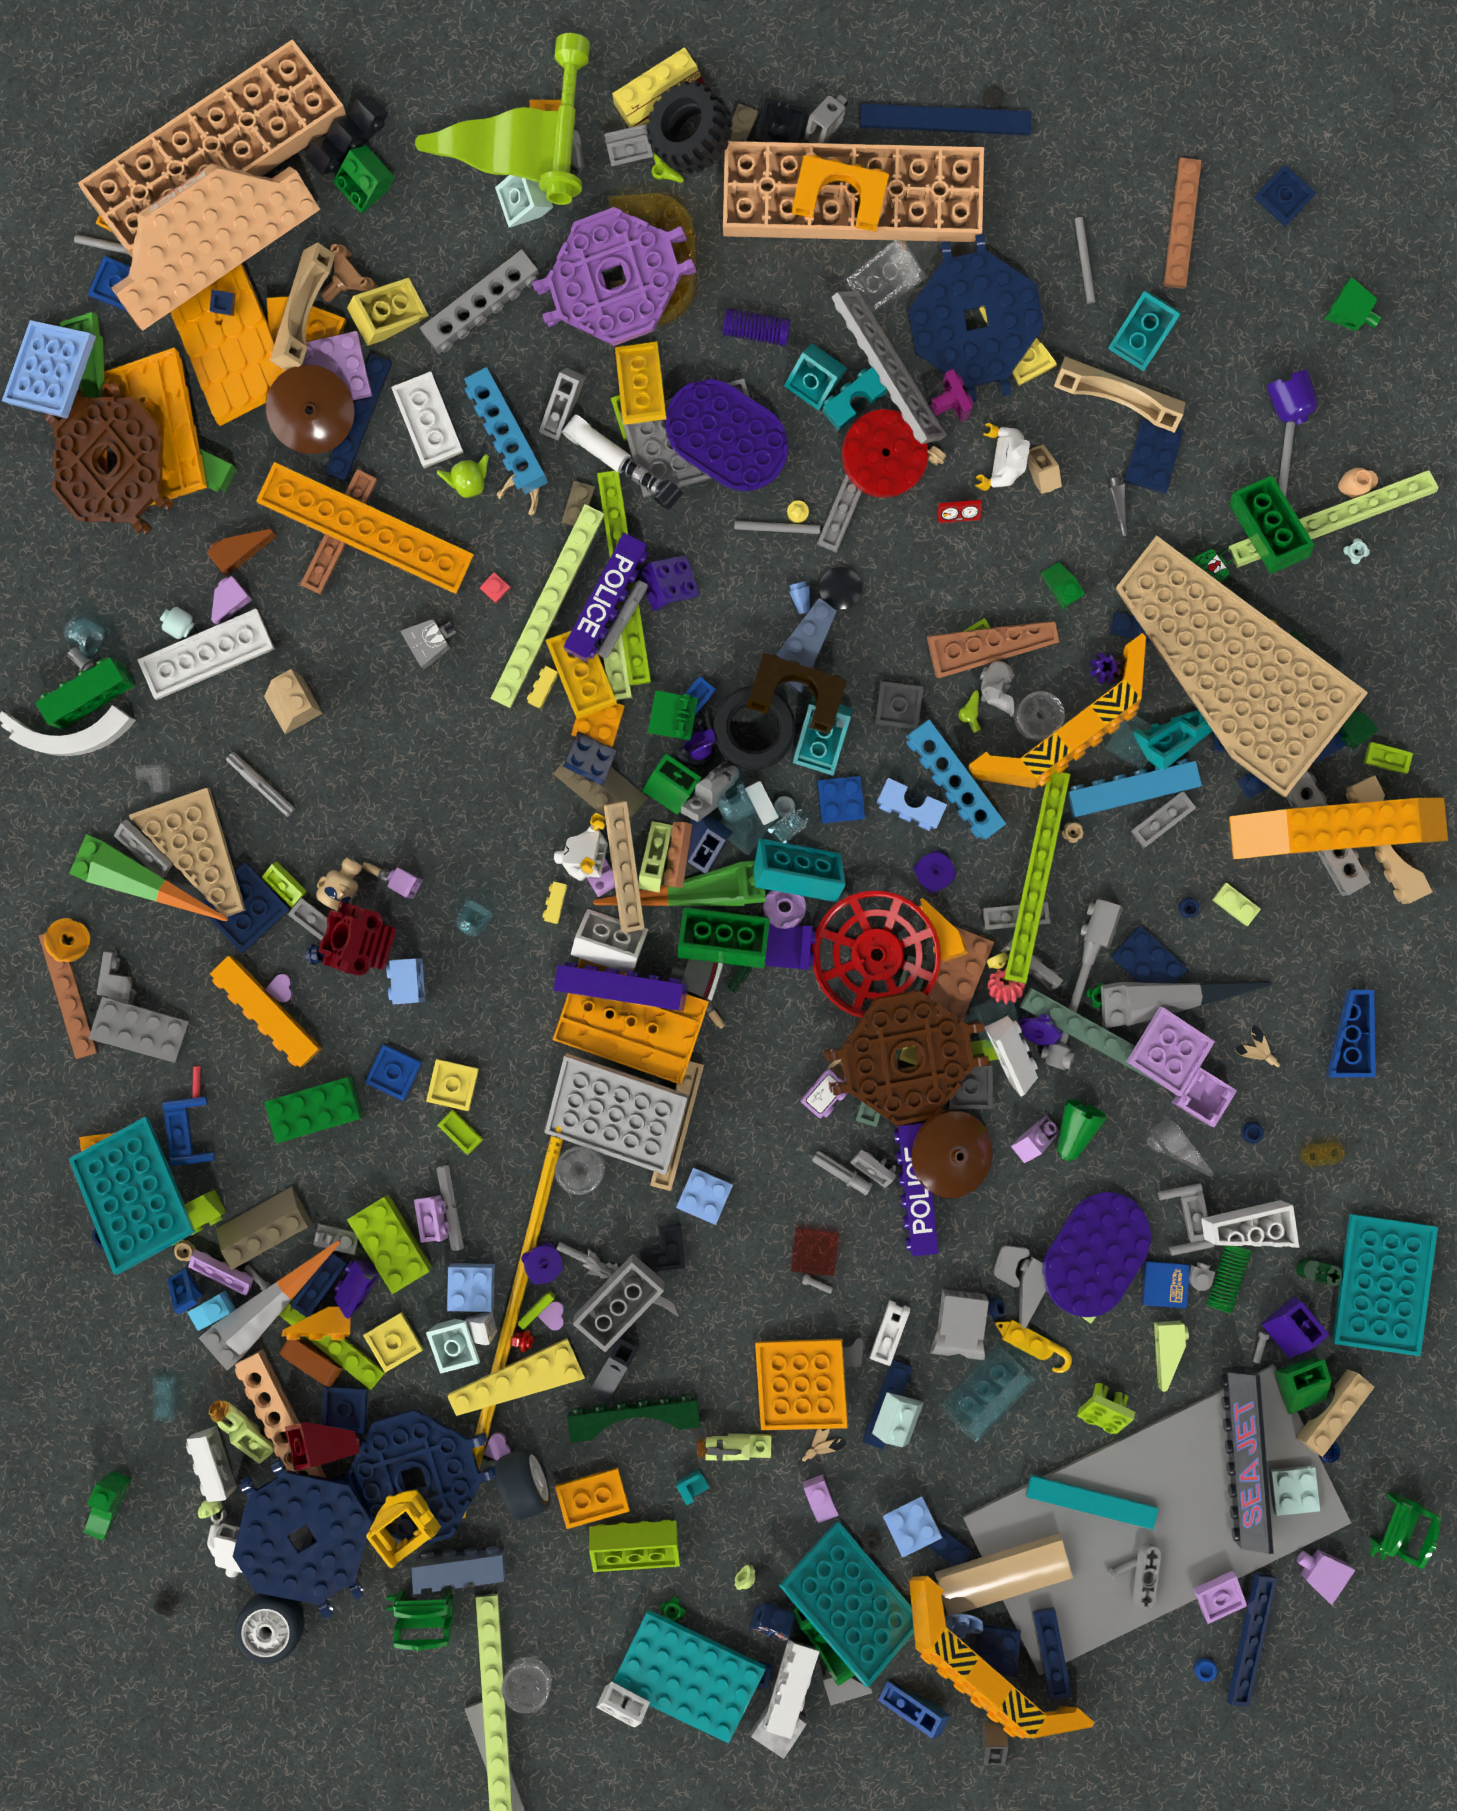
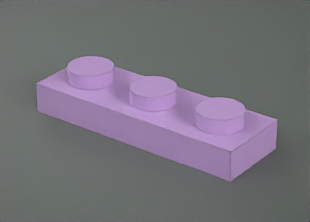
M195 1249L191 1255L189 1268L247 1296L254 1278L245 1272H240L236 1269L231 1270L227 1263L220 1262L205 1252Z

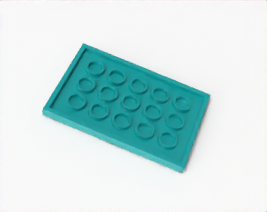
M143 1117L69 1158L113 1274L119 1275L196 1232L149 1118Z
M1349 1213L1342 1265L1343 1276L1339 1286L1332 1343L1421 1357L1438 1232L1437 1226Z
M835 1522L779 1584V1587L865 1687H869L914 1634L911 1605L840 1522Z
M647 1609L612 1682L649 1701V1706L729 1744L765 1672L766 1665Z

